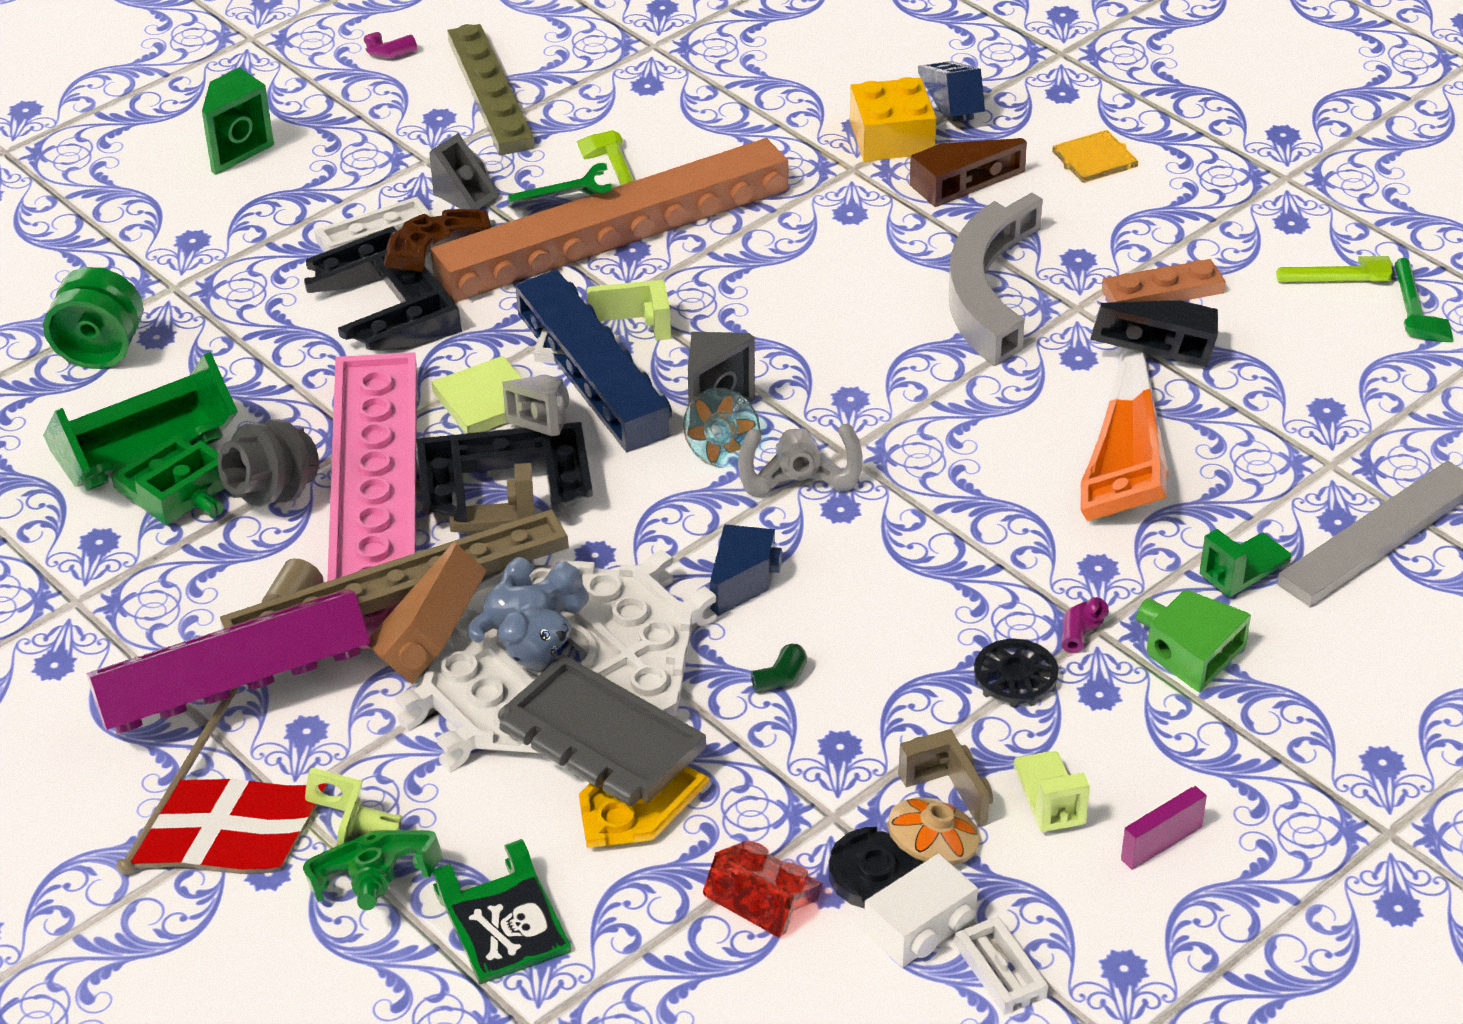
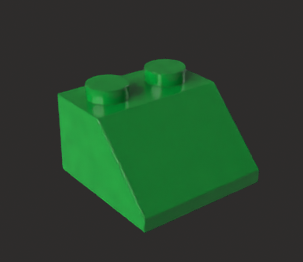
M240 67L209 82L202 108V118L211 172L217 175L272 147L274 140L266 85Z

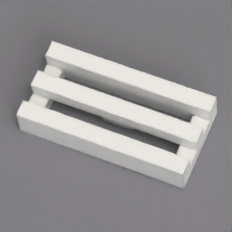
M999 916L955 933V947L1003 1015L1012 1013L1013 1006L1016 1004L1021 1008L1030 1005V999L1036 997L1038 1001L1047 998L1048 984ZM986 935H992L1027 985L1023 987L1020 985L1008 968L1006 960L1000 952L995 950Z

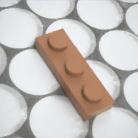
M1205 259L1103 278L1101 291L1108 302L1186 301L1224 294L1226 281L1212 259Z

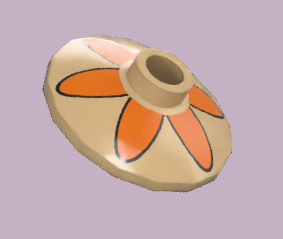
M915 797L902 800L891 809L887 821L890 837L898 847L915 859L924 862L939 853L951 865L964 863L976 854L980 841L977 826L967 814L952 804L934 798Z

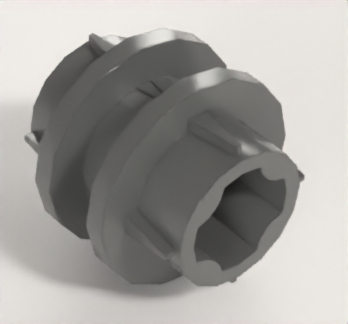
M281 419L269 420L263 424L255 422L246 423L238 427L231 437V441L223 444L217 457L221 482L225 489L233 494L232 498L241 497L249 505L257 507L267 506L275 501L286 503L299 498L306 485L314 480L318 469H320L317 448L312 438L304 432V428H296L290 422Z

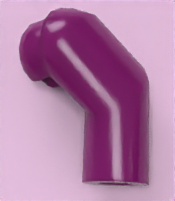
M380 32L367 34L363 38L367 47L365 51L370 56L393 59L417 50V43L412 34L388 42H383Z
M1092 597L1088 602H1082L1067 610L1063 617L1062 648L1066 652H1080L1084 648V634L1099 627L1103 623L1104 618L1108 616L1109 607L1102 598Z

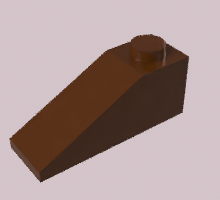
M1024 138L941 143L911 155L909 186L931 205L938 207L1025 172L1027 141Z

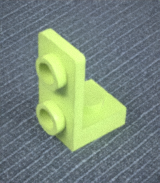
M664 280L590 286L587 288V304H591L599 321L644 317L646 326L653 325L655 341L671 339L670 306Z
M1057 751L1021 756L1014 759V769L1040 832L1086 824L1090 785L1084 772L1068 775Z

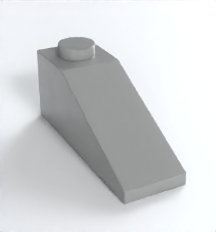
M543 375L502 381L506 422L550 436L560 435L566 421L565 408L569 405V394L567 387L563 384V379Z

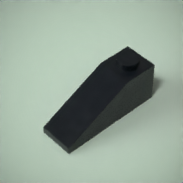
M1182 300L1101 303L1090 340L1207 367L1218 337V309Z

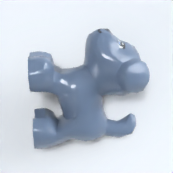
M517 557L506 565L500 582L485 597L482 612L471 620L467 636L475 643H480L485 639L486 632L496 629L497 636L511 659L532 671L541 672L555 661V652L571 635L570 623L561 612L579 613L588 603L589 594L583 585L580 571L570 563L558 561L544 580L533 585L530 579V575L534 571L533 566L525 558Z

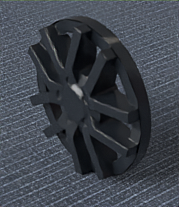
M1016 638L1003 639L987 645L977 655L974 662L975 684L979 685L983 690V695L986 698L991 696L1000 701L1009 702L1010 707L1016 708V703H1029L1030 706H1034L1036 700L1055 691L1058 679V664L1054 656L1046 648L1035 642ZM1009 648H1018L1014 654H1010L1009 652L1004 650ZM1026 650L1034 653L1030 658L1024 656ZM990 654H993V655H994L996 658H998L1000 661H998V660H996V659L990 657L989 655H990ZM1044 659L1049 666L1041 665L1039 662ZM982 666H984V667H986V668L988 669V670H985V671H982V672H981ZM1022 688L1025 692L1023 694H1016L1015 689Z

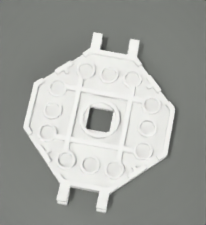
M663 549L655 552L639 565L620 564L619 570L595 569L594 562L559 560L566 561L578 568L582 575L583 585L589 594L588 603L579 613L561 612L571 626V635L567 641L585 657L579 663L675 717L678 712L692 625L696 623L699 626H707L716 621V613L708 607L716 602V595L704 586L685 601H678L665 589V587L673 583V576L665 570V568L673 564V558ZM534 560L529 561L534 568L530 575L532 584L534 585L544 580L554 566L535 565ZM504 570L483 577L443 650L429 665L428 671H425L422 685L403 691L395 696L396 703L404 710L397 715L398 721L408 731L421 724L426 718L429 709L433 707L456 729L436 737L437 744L445 751V753L439 756V763L449 773L462 766L475 748L538 753L531 748V743L525 745L502 732L499 729V725L505 716L504 706L546 669L541 672L532 671L511 659L505 652L502 642L497 636L496 629L486 632L485 639L480 643H475L467 636L471 620L482 612L485 597L500 582Z

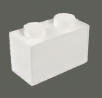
M938 853L865 900L864 933L898 965L904 968L917 958L927 957L935 950L938 944L956 932L972 925L974 920H976L978 888Z

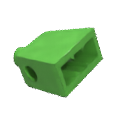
M1189 590L1182 591L1167 607L1151 598H1147L1142 602L1136 614V621L1149 627L1147 643L1149 657L1199 693L1247 645L1251 614Z

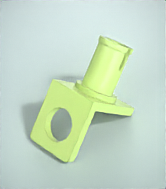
M311 768L307 778L305 800L345 811L339 826L336 846L347 842L349 837L352 838L354 836V833L364 835L377 830H400L402 815H394L362 806L360 796L363 780ZM323 783L332 784L342 791V795L329 796L320 791L318 785Z

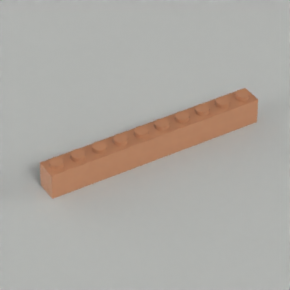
M766 137L614 187L605 194L596 193L430 248L433 277L455 303L787 191L789 160Z

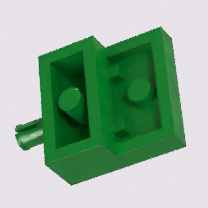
M175 435L111 475L113 487L165 525L173 522L193 508H200L211 518H216V514L218 516L221 515L224 509L223 503L212 497L225 488L218 472L217 457L219 453L201 440L191 445L180 436Z

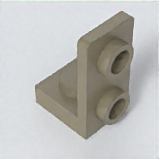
M531 463L514 464L515 479L507 480L508 503L466 506L468 522L454 521V517L450 516V532L473 535L535 515Z

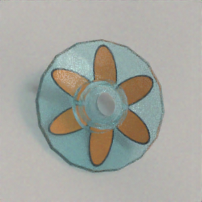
M713 388L702 392L694 397L685 411L683 430L687 444L693 454L700 460L717 468L738 466L740 447L747 432L751 429H757L761 433L759 417L752 404L740 393L726 388ZM712 425L720 428L721 438L714 435Z

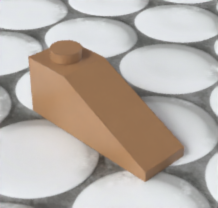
M453 542L369 637L371 643L367 645L383 661L413 684L443 650L487 570L457 543Z

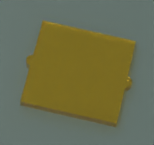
M1108 130L1052 146V152L1064 164V169L1070 170L1082 183L1136 168L1139 162L1126 149L1127 145L1120 143Z

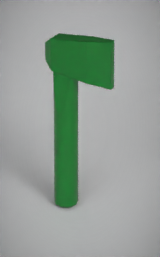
M1407 258L1397 259L1395 269L1407 313V318L1403 322L1405 331L1412 337L1436 342H1453L1454 339L1449 320L1423 315L1410 261Z

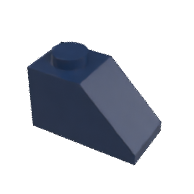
M724 524L710 580V591L716 595V602L710 605V609L719 616L769 590L772 573H780L782 564V548L775 547V529Z

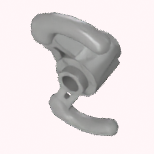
M842 424L839 427L838 433L847 453V465L844 469H841L818 450L817 443L813 441L808 430L803 428L788 429L782 433L779 442L776 444V455L756 474L754 471V457L762 437L759 430L751 429L747 432L740 447L738 458L739 477L745 492L756 497L768 494L779 482L789 480L801 481L805 479H822L835 490L845 492L857 485L862 471L863 454L860 440L850 424Z

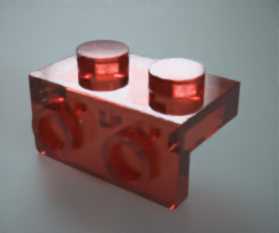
M743 841L715 852L703 888V895L776 937L786 934L793 911L816 902L819 898L823 883L808 876V871L804 867L791 862H783L768 854L769 850L760 843Z

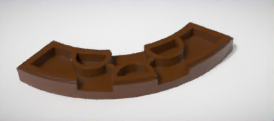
M447 209L442 211L441 216L429 217L427 214H422L404 222L403 228L391 234L384 258L385 267L423 272L425 258L431 252L430 248L491 228L488 211Z

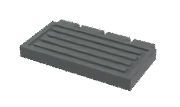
M564 654L504 706L505 716L499 725V729L525 745L531 743L533 750L560 766H564L567 763V770L592 785L600 787L603 784L604 792L630 807L635 805L640 799L649 803L706 748V734Z

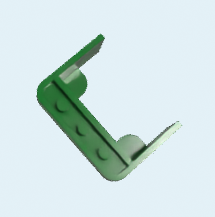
M209 352L203 354L189 376L69 421L63 408L55 410L43 437L50 452L74 487L84 486L86 491H90L109 482L107 476L122 469L175 435L180 436L190 444L201 440L209 445L223 438L221 431L230 424L238 411L214 357Z

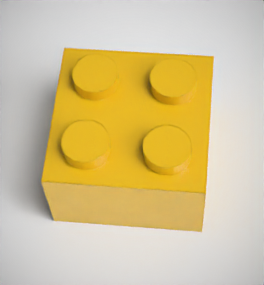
M902 77L898 80L866 81L860 84H850L849 121L863 162L911 157L912 154L935 146L936 116L921 77Z

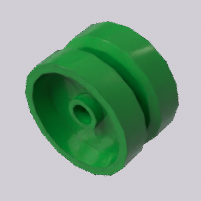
M87 266L73 270L63 278L56 292L55 299L51 302L42 325L45 339L55 353L72 364L90 369H104L115 366L126 356L132 338L140 324L144 312L142 297L131 282L111 270Z

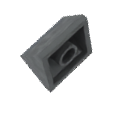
M691 332L687 368L689 428L702 425L704 430L723 419L722 417L714 416L719 402L727 394L733 395L732 413L755 400V337L750 333ZM697 398L705 402L713 414L712 417L706 420L704 425L700 422L695 412L694 401Z

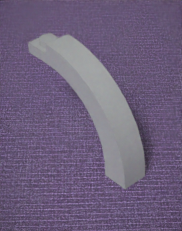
M1033 192L1007 207L993 201L981 209L962 228L951 252L948 298L953 321L967 343L993 366H997L1023 349L1025 319L998 298L989 285L985 274L991 264L1005 250L1041 229L1043 198Z

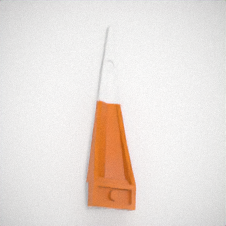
M1121 348L1116 377L1103 425L1081 480L1080 510L1086 521L1111 516L1117 512L1167 498L1166 477L1169 476L1144 352Z

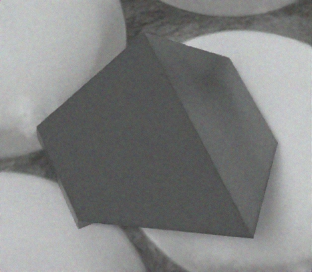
M459 133L429 152L433 195L460 209L477 210L500 195L491 182L485 161L466 145Z

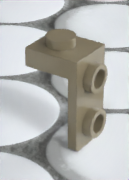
M952 729L924 737H916L910 741L900 743L898 775L905 788L948 775L976 824L979 826L988 822L989 804L993 803L991 786L985 777L980 778L974 768L969 748L965 744L961 745Z

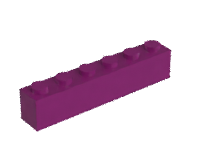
M345 589L90 671L86 675L102 725L106 730L115 728L116 733H123L141 727L143 725L142 718L157 713L160 714L161 719L187 711V703L202 698L205 704H211L231 697L230 689L247 684L249 690L267 686L275 682L273 675L291 670L292 675H299L318 668L317 661L330 656H334L335 661L355 657L361 654L359 647L371 642L355 591Z

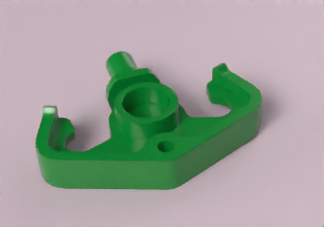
M377 830L368 832L311 857L304 863L303 871L310 890L317 902L325 899L322 891L327 889L330 883L328 875L339 870L348 869L349 876L352 879V890L358 896L357 905L362 910H371L376 906L377 898L386 893L388 884L394 879L395 872L393 868L398 858L410 853H416V856L413 857L414 867L420 869L423 877H431L432 871L441 860L443 853L437 835L433 831Z

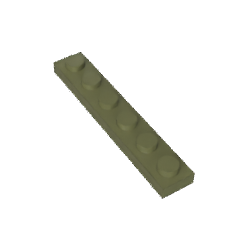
M481 23L475 25L464 24L458 28L447 29L450 47L499 156L534 149V137Z

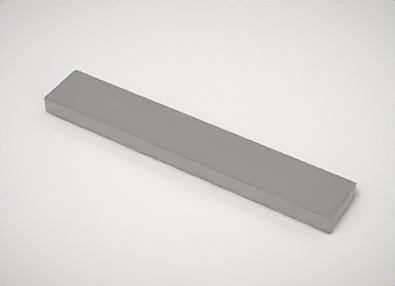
M1449 460L1445 461L1281 571L1277 584L1311 607L1463 503V469Z

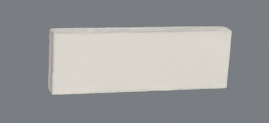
M414 197L314 230L315 240L321 249L326 252L391 226H394L399 231L403 228L404 222L416 216L427 214L429 217H433V215L418 197Z

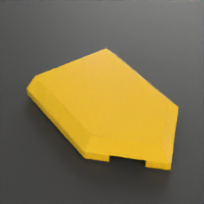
M686 766L649 803L640 799L631 807L604 792L603 784L600 787H596L589 783L579 793L586 847L593 848L654 840L707 786L710 778Z

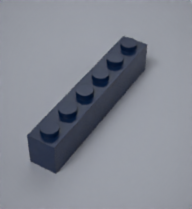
M558 269L515 284L518 315L537 339L540 337L542 329L546 328L549 333H547L544 342L545 348H551L552 351L562 349L565 354L552 353L554 361L626 453L670 436L669 418L672 417V408L665 395L658 394L648 374L645 371L641 372L636 367L630 352L626 348L622 349L608 326L601 324L591 304H585L580 298L573 282H567Z

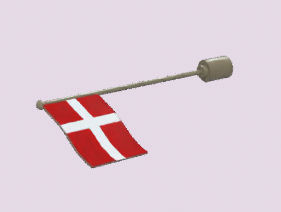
M299 558L289 559L282 566L261 603L323 583V576L318 568L310 562ZM240 686L230 689L231 697L221 700L125 859L117 861V870L121 874L129 875L134 872L135 868L187 867L237 874L272 873L283 869L318 804L305 800L306 785H281L239 779L184 780ZM319 784L318 788L325 793L328 784Z

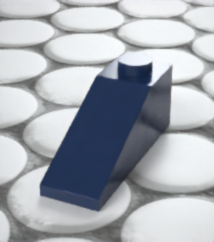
M954 61L917 66L918 74L941 114L953 117L954 122L975 119L974 113L985 112L981 68Z

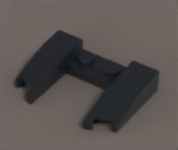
M394 226L306 259L307 269L315 271V277L304 278L307 293L352 288L384 280L401 302L337 327L339 336L342 339L349 340L353 338L364 343L368 350L405 348L437 341L462 332L458 307L425 265L423 272L385 267L384 258L388 240L391 234L397 231Z
M581 422L565 423L560 435L556 436L546 435L527 428H515L416 439L423 512L426 515L437 513L452 516L454 521L468 522L462 474L514 468V464L531 463V466L544 465L551 508L554 513L564 510L566 504L579 498H590L593 496Z

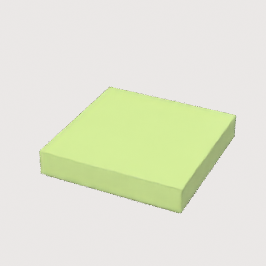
M503 355L431 381L432 392L465 434L484 432L508 423L505 417L502 381L522 379V377Z

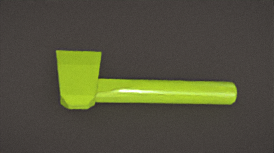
M610 130L589 135L576 141L584 160L607 153L620 185L634 181L620 149L623 140L619 132Z
M1358 256L1361 266L1279 267L1276 270V279L1278 282L1392 281L1393 272L1389 256Z

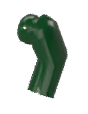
M796 643L787 644L781 648L773 667L751 671L750 675L754 692L794 685L807 664L805 649Z

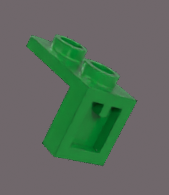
M1215 529L1204 536L1199 574L1230 598L1290 563L1291 553L1265 533H1259L1244 543L1239 544L1219 529Z

